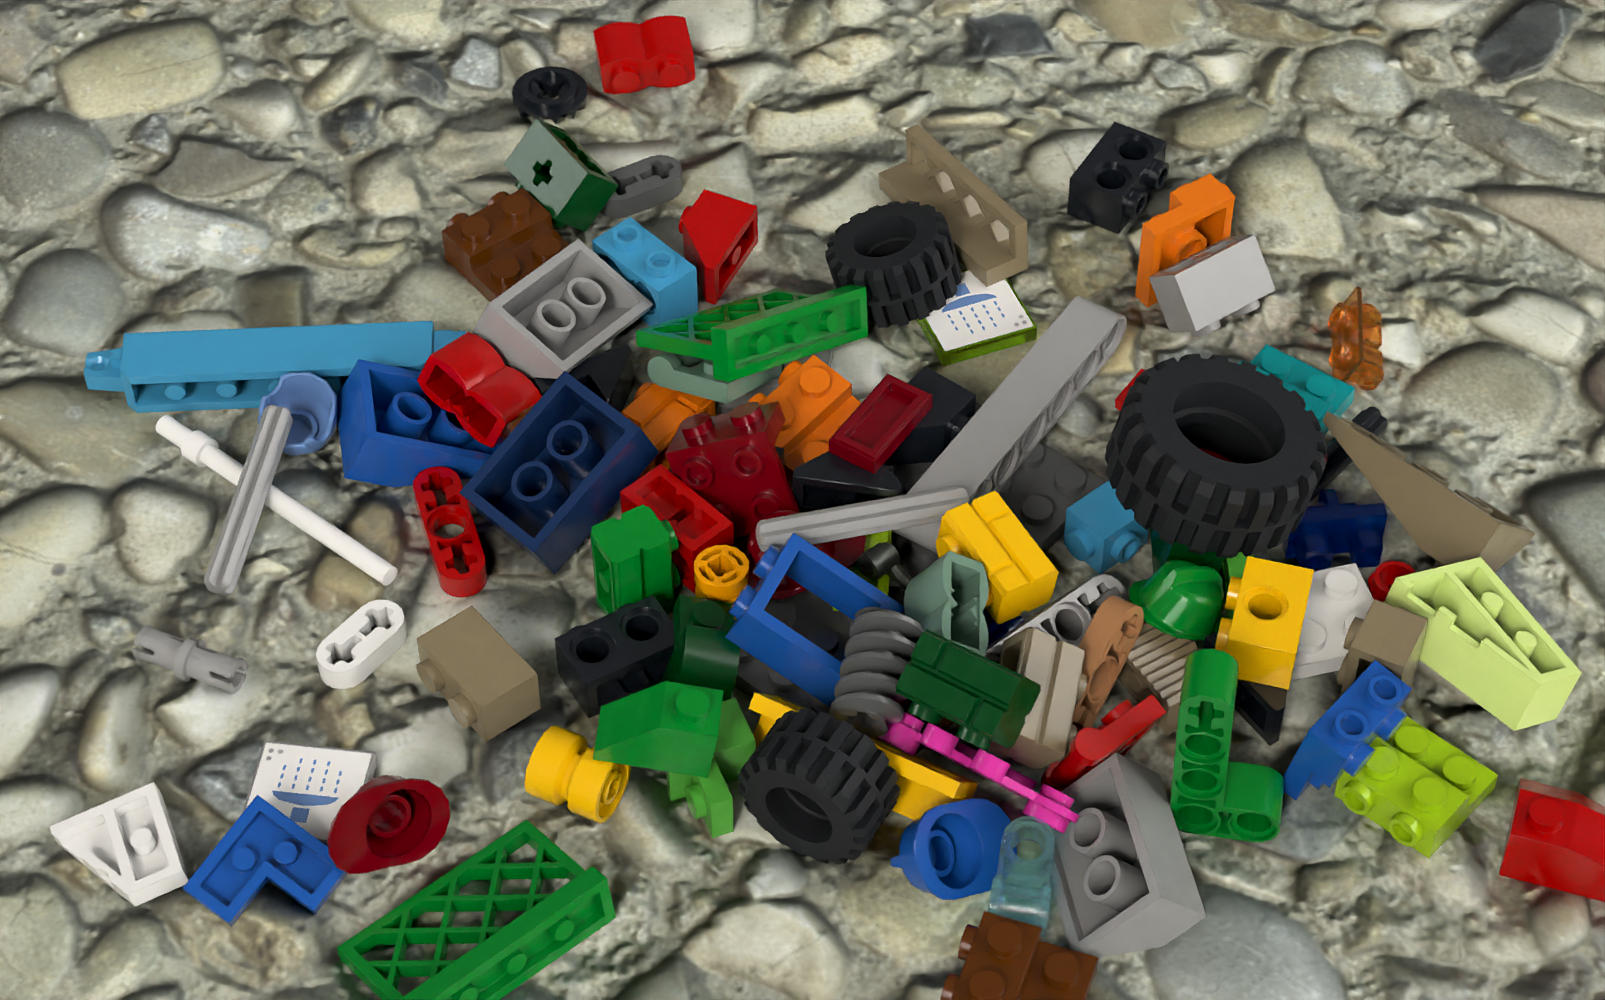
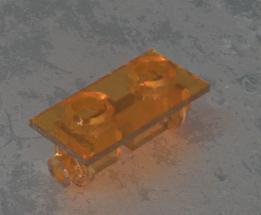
M1358 286L1344 303L1339 302L1336 304L1330 314L1328 329L1331 331L1332 350L1329 356V366L1332 368V377L1345 383L1346 381L1358 384L1361 389L1370 391L1376 389L1384 378L1382 352L1378 350L1382 345V316L1374 305L1362 304V289Z

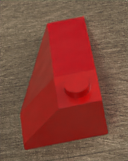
M1520 778L1499 875L1605 902V807L1578 792Z

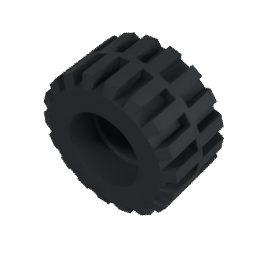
M895 201L889 202L887 205H876L868 208L869 210L863 213H857L850 217V221L841 224L835 230L836 235L830 237L825 257L835 288L849 284L866 287L868 326L877 324L878 328H888L895 324H898V326L907 325L910 321L916 319L922 320L930 316V312L940 310L945 306V300L954 297L958 291L957 285L961 283L962 279L961 267L945 216L941 212H936L935 207L925 204L920 206L919 202L908 201L906 203Z
M800 709L798 713L791 710L784 713L781 718H778L744 764L738 776V779L741 781L738 785L740 795L746 800L744 805L749 813L755 816L756 822L782 845L788 846L794 852L804 857L809 856L823 863H828L830 860L836 864H844L848 860L854 861L860 857L896 805V800L900 796V787L896 784L898 781L896 771L888 765L890 760L883 751L874 745L873 740L866 734L860 733L850 723L844 720L840 721L833 715L822 711L817 714L811 709Z

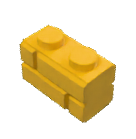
M990 492L974 499L971 504L965 503L950 509L942 516L936 540V551L939 558L948 551H952L983 564L989 585L985 609L996 623L1000 625L1020 616L1024 610L1029 612L1048 603L1052 598L1059 573L998 492Z

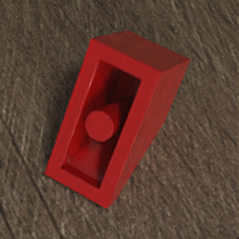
M704 189L695 203L684 209L679 221V233L683 234L684 257L697 268V284L706 302L716 305L758 243V208L756 205Z

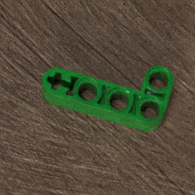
M1216 649L1194 651L1187 656L1185 661L1178 713L1170 807L1177 828L1185 833L1247 842L1269 841L1276 837L1280 831L1284 778L1271 767L1229 761L1239 672L1238 662L1233 656L1224 651Z

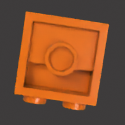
M1210 173L1191 183H1185L1170 192L1168 211L1155 215L1142 225L1135 296L1146 307L1158 302L1149 280L1150 276L1226 237H1230L1235 195L1232 194L1227 185L1219 182Z
M815 355L811 356L804 364L798 360L789 363L780 374L778 379L779 386L768 396L761 392L757 393L748 401L758 402L760 405L779 401L786 420L774 446L784 448L785 474L791 481L794 468L829 451V439L861 404L859 400L852 396V384Z

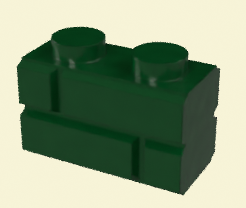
M928 629L923 631L911 654L912 660L906 664L895 687L896 693L912 700L908 712L938 727L944 717L960 724L956 736L985 751L989 750L992 741L1009 749L1013 747L1025 724L1026 715L1030 714L1040 694L1041 685Z

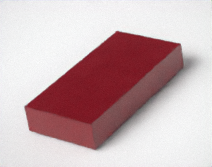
M887 374L829 439V452L875 474L931 410L933 395Z

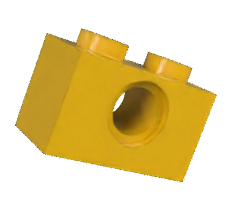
M1247 556L1242 578L1231 576L1225 609L1233 610L1234 615L1233 619L1221 618L1215 649L1228 653L1238 662V679L1289 690L1314 573L1313 569Z

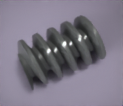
M866 607L859 609L855 614L856 618L851 622L849 633L851 638L846 642L844 653L846 658L840 665L839 675L841 678L836 682L834 692L836 699L830 705L829 714L840 721L844 720L850 723L856 730L866 734L868 737H878L888 732L886 724L898 723L903 720L904 708L899 703L904 702L908 698L896 693L895 687L906 664L912 660L911 654L916 646L914 642H918L924 628L919 622L896 611L879 607Z

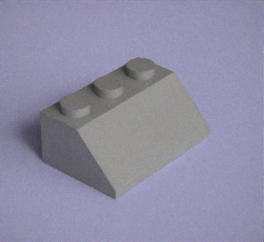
M578 238L488 303L472 333L487 341L498 352L505 366L518 370L527 378L558 379L564 371L569 373L647 313L653 303Z
M1115 752L1061 791L1075 800L1070 810L1080 816L1076 824L1070 821L1064 834L1033 819L1071 950L1101 958L1161 948L1207 917L1160 774Z

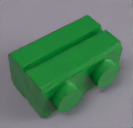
M640 505L622 513L619 520L613 517L592 526L590 534L596 603L605 616L615 612L623 605L636 603L651 595L655 596L667 614L673 612V588L680 585V576L671 552L678 550V540L670 523L665 519L660 521L650 507Z

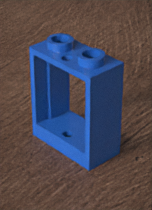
M793 532L780 549L770 545L758 561L752 573L760 577L755 588L747 584L731 606L728 613L736 617V620L725 638L830 707L831 703L836 699L834 696L835 685L841 678L839 675L840 665L846 657L844 655L842 660L839 661L764 611L784 575L852 620L856 618L855 614L859 609L866 607H879L902 614L904 606Z

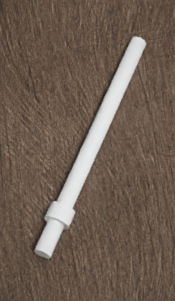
M169 415L159 419L156 424V432L181 448L183 457L198 467L208 466L237 486L244 465L221 451L216 440L201 430H190ZM271 484L265 506L384 586L394 581L398 573V569Z

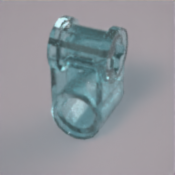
M1023 816L1013 820L1005 828L1001 841L997 873L992 881L988 912L1042 927L1041 937L1046 938L1053 892L1051 882L1055 860V835L1051 827L1042 819L1033 816ZM1022 841H1034L1043 847L1044 852L1034 860H1024L1014 854L1013 848Z

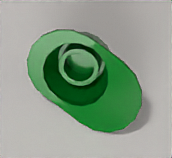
M1169 560L1163 563L1149 579L1134 582L1128 590L1129 601L1143 609L1144 620L1159 631L1176 638L1205 640L1206 636L1214 632L1218 633L1221 618H1225L1220 613L1224 602L1222 578L1212 567L1199 566L1186 560Z

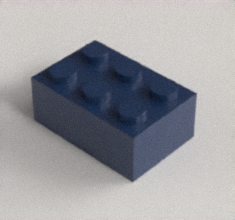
M564 371L459 493L482 517L553 574H556L592 531L591 527L599 524L620 499V491L635 482L658 455L659 451L640 427Z

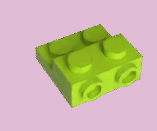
M1407 716L1390 739L1384 741L1381 737H1376L1369 745L1375 751L1354 777L1346 771L1339 777L1334 796L1343 801L1352 812L1366 816L1390 832L1394 839L1402 845L1412 847L1427 858H1430L1495 789L1498 774Z

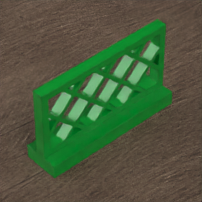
M849 284L817 295L781 289L769 290L637 330L636 345L713 361V378L730 382L868 337L866 287Z
M526 819L336 948L340 960L381 1000H500L616 918L607 878L594 866L584 870ZM525 844H529L537 851L535 863H506L507 857ZM532 879L529 894L500 895L503 880ZM543 879L570 880V882L552 894H540ZM472 880H491L488 895L459 894L460 889ZM484 911L481 927H453L456 912ZM496 911H525V913L506 926L493 927ZM425 912H443L440 927L412 928L413 920ZM413 944H436L433 960H404L407 946ZM449 944H478L457 960H445ZM376 945H395L392 961H366L362 955ZM400 977H429L428 980L405 996L397 991Z

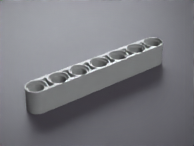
M1081 296L1075 297L907 494L960 485L965 487L969 503L971 504L976 498L993 491L999 492L1116 351L1126 329L1125 316ZM941 521L896 529L893 532L937 553L936 540Z

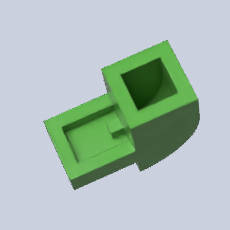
M736 698L722 702L718 739L708 778L667 772L670 800L674 801L686 797L693 818L696 820L703 817L712 838L734 832L733 797L727 784L739 780L740 770L756 749V740Z

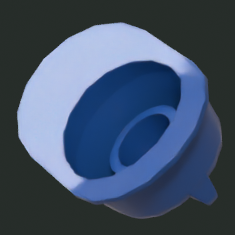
M971 798L931 808L921 817L907 825L901 835L899 854L890 859V864L892 867L902 868L909 883L924 893H932L941 900H956L991 891L1005 882L1013 871L1017 857L1016 834L1011 820L1001 807L987 799Z

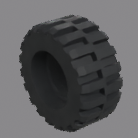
M1186 354L1180 357L1178 362L1172 357L1142 372L1136 378L1134 385L1128 390L1105 453L1106 472L1112 489H1116V497L1125 511L1131 509L1134 512L1135 521L1145 530L1151 527L1160 533L1159 539L1172 546L1174 542L1188 546V552L1199 555L1209 551L1215 552L1217 558H1233L1238 555V552H1242L1247 557L1262 553L1266 548H1274L1286 541L1289 534L1295 532L1321 479L1326 465L1325 455L1327 448L1323 432H1320L1321 427L1312 410L1306 411L1304 399L1295 390L1289 392L1285 389L1283 381L1270 373L1266 376L1256 371L1257 366L1242 361L1241 364L1229 362L1227 356L1212 355L1209 359L1201 358L1200 354ZM1199 448L1220 454L1232 462L1213 457Z

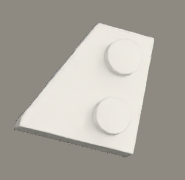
M154 782L50 826L51 834L62 848L134 906L182 887L189 881L162 794Z

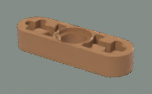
M1115 595L1105 599L1099 606L1078 648L1085 650L1081 673L1086 675L1087 685L1082 698L1075 704L1072 725L1076 726L1077 733L1081 729L1093 726L1143 626V609Z

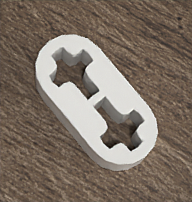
M389 600L368 602L328 635L317 647L316 652L321 680L326 685L335 689L354 687L364 681L401 648L407 636L405 618L401 607ZM388 624L391 625V627L388 628V629L384 628V627H386ZM374 625H376L377 628H375V629L372 631V630H371V627H373ZM352 657V661L350 663L345 662ZM335 659L340 660L333 665Z

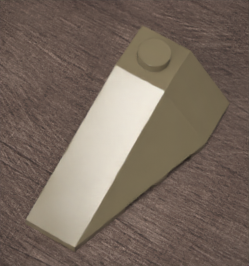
M1327 412L1322 422L1418 547L1437 560L1432 568L1481 557L1495 573L1523 549L1535 535L1533 531L1477 496L1474 498L1459 489H1455L1453 492L1447 488L1450 484L1447 481L1448 478L1415 461H1412L1411 464L1405 461L1407 455L1348 418Z

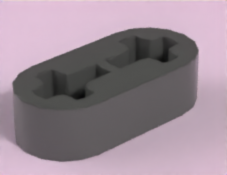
M655 155L608 172L619 186L600 213L610 218H624L676 198L681 193L683 186L682 167L679 161L667 155Z

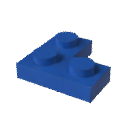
M257 795L185 884L183 890L232 927L268 880L316 915L348 873L335 866L325 844Z

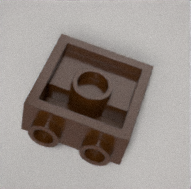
M524 188L512 194L505 191L496 193L488 201L485 208L470 216L467 213L456 214L449 220L446 228L442 230L445 259L489 302L570 245L552 228L551 213Z
M984 911L979 926L967 924L963 932L958 959L965 961L961 975L952 972L948 973L940 1000H1087L1097 972L1098 957L1041 941L1042 927Z

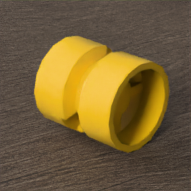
M554 725L543 733L530 756L525 774V791L529 795L555 806L562 805L567 801L568 809L572 813L600 824L606 822L620 804L630 778L631 766L593 760L594 747L592 749L589 748L588 740L585 736Z

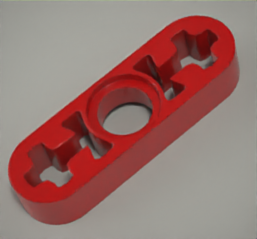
M434 466L421 471L413 481L416 509L440 587L445 593L454 597L473 596L480 592L487 583L485 555L468 502L459 493L463 489L459 475L450 468ZM433 491H442L445 495L446 505L437 507ZM448 524H456L464 528L460 535L453 538H444L436 534L439 528ZM463 555L465 568L468 572L459 574L455 568L454 558Z

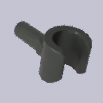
M878 543L856 559L857 566L862 574L871 581H877L887 574L893 582L895 581L906 590L908 583L912 580L899 565V553L890 543Z

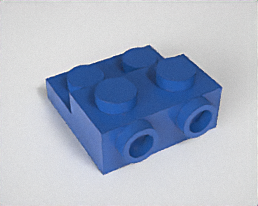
M1375 660L1309 729L1283 776L1284 792L1296 801L1310 785L1314 786L1317 790H1320L1324 785L1330 788L1345 771L1354 777L1373 755L1375 750L1369 745L1376 737L1379 736L1384 741H1387L1406 719L1408 714L1400 708L1412 688Z

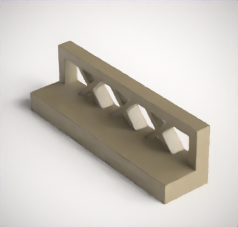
M918 124L905 129L907 161L880 172L879 188L894 202L906 203L908 201L919 202L920 206L928 204L935 207L936 212H941L948 224L959 262L986 287L1028 269L1027 220Z

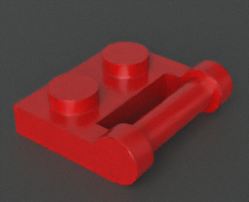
M1153 694L1136 706H1133L1129 699L1123 701L1101 719L1103 724L1099 727H1086L1077 733L1071 740L1069 753L1062 761L1052 763L1043 772L1041 786L1044 783L1061 792L1115 752L1125 756L1164 716L1166 711Z

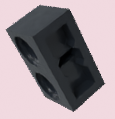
M1114 121L1070 177L1067 214L1120 234L1131 218H1139L1145 207L1147 197L1152 190L1158 191L1163 186L1169 171V164L1164 162L1167 141Z
M654 595L636 603L623 605L611 614L586 625L573 627L567 633L554 638L558 674L588 718L598 715L603 705L662 683V676L674 652L673 622Z

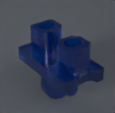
M1334 489L1321 490L1318 505L1307 507L1295 532L1290 533L1287 540L1283 542L1282 547L1285 558L1296 557L1301 567L1319 571L1331 566L1333 554L1349 553L1351 562L1356 563L1358 568L1377 567L1381 561L1383 535L1388 516L1384 503L1356 505L1353 502L1339 504Z

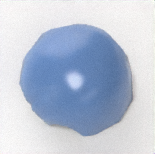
M310 372L287 373L280 377L278 385L272 392L262 396L258 410V424L263 410L268 405L283 406L290 410L293 417V423L283 453L292 457L314 453L322 449L333 437L337 428L338 403L337 395L327 380Z

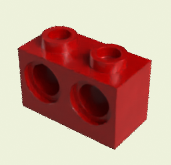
M662 464L620 491L622 513L640 505H645L651 508L660 521L665 519L670 523L678 540V550L671 552L672 560L678 570L680 582L695 594V559L703 550L715 545L734 547L733 522Z

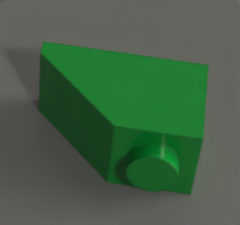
M665 681L601 706L593 760L708 778L718 739L723 690Z

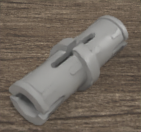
M147 625L138 632L134 640L135 645L145 647L144 650L137 647L133 649L135 659L144 660L169 669L180 680L190 682V679L194 678L224 689L231 694L239 691L245 681L246 674L236 672V670L246 671L248 669L247 661L207 648L206 643L201 639L190 637V639L184 640Z

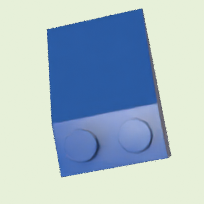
M358 359L337 396L344 478L393 488L413 485L415 477L421 471L434 466L450 468L459 475L460 479L472 478L502 442L491 448L475 440L462 427L455 414L440 408L425 394L417 381L421 373L419 371Z

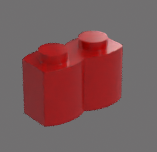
M674 15L658 16L648 19L641 24L615 22L603 25L593 31L596 59L604 93H632L648 86L658 88L678 87L696 79L694 53L684 17Z
M470 332L465 333L431 354L417 379L422 390L436 405L455 414L462 427L475 440L491 448L503 442L511 433L508 424L518 419L519 414L523 410L535 405L542 397L536 386L524 374L512 367L505 366L498 352L487 341Z

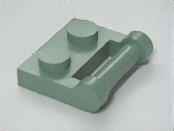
M664 352L649 361L647 370L650 379L658 386L728 404L780 376L782 365L727 382L713 378V361Z

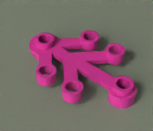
M904 712L903 720L898 723L886 724L888 732L878 736L879 739L912 756L915 755L920 744L944 755L954 763L997 783L1008 791L1028 800L1022 813L1062 834L1065 833L1070 821L1076 824L1080 817L1070 810L1075 801L1073 798L1044 783L1039 793L1033 791L1037 784L1036 781L1009 768L1010 764L981 749L976 751L958 742L959 738L931 723L927 724L923 734H921L920 731L925 723Z

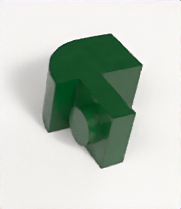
M679 594L673 607L674 652L662 676V682L669 681L723 690L722 702L731 699L740 657V647L725 638L734 623L733 615L728 613L733 603Z

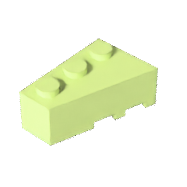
M1481 557L1396 577L1384 601L1386 604L1404 608L1413 614L1428 619L1419 660L1513 731L1555 720L1582 673Z

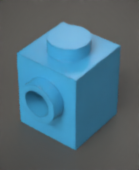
M1109 480L1066 509L1063 544L1073 557L1079 561H1085L1100 575L1117 563L1122 564L1129 561L1137 553L1138 549L1147 543L1148 529L1145 530L1135 521L1134 512L1131 509L1125 511L1116 497V489H1112Z

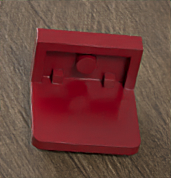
M779 401L760 405L758 402H747L735 407L728 413L710 416L709 413L692 415L682 421L665 452L673 474L733 522L734 538L750 535L755 525L761 519L778 510L800 512L774 446L786 420Z

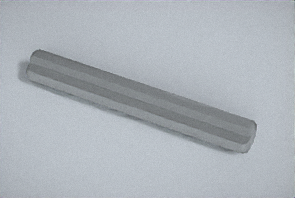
M268 405L263 410L204 577V584L207 586V590L214 594L228 596L234 592L293 423L290 410L283 406Z
M960 485L760 520L756 527V539L762 552H765L770 545L780 549L793 532L813 545L940 522L946 511L962 504L970 503L965 487Z

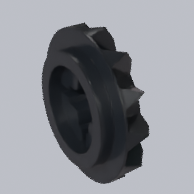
M555 66L541 67L525 73L515 82L512 89L513 105L518 107L521 117L532 116L534 120L537 118L542 121L544 119H551L555 125L561 117L574 119L576 110L585 109L586 96L588 95L586 82L579 74L570 69ZM542 94L544 96L547 95L548 97L542 99Z

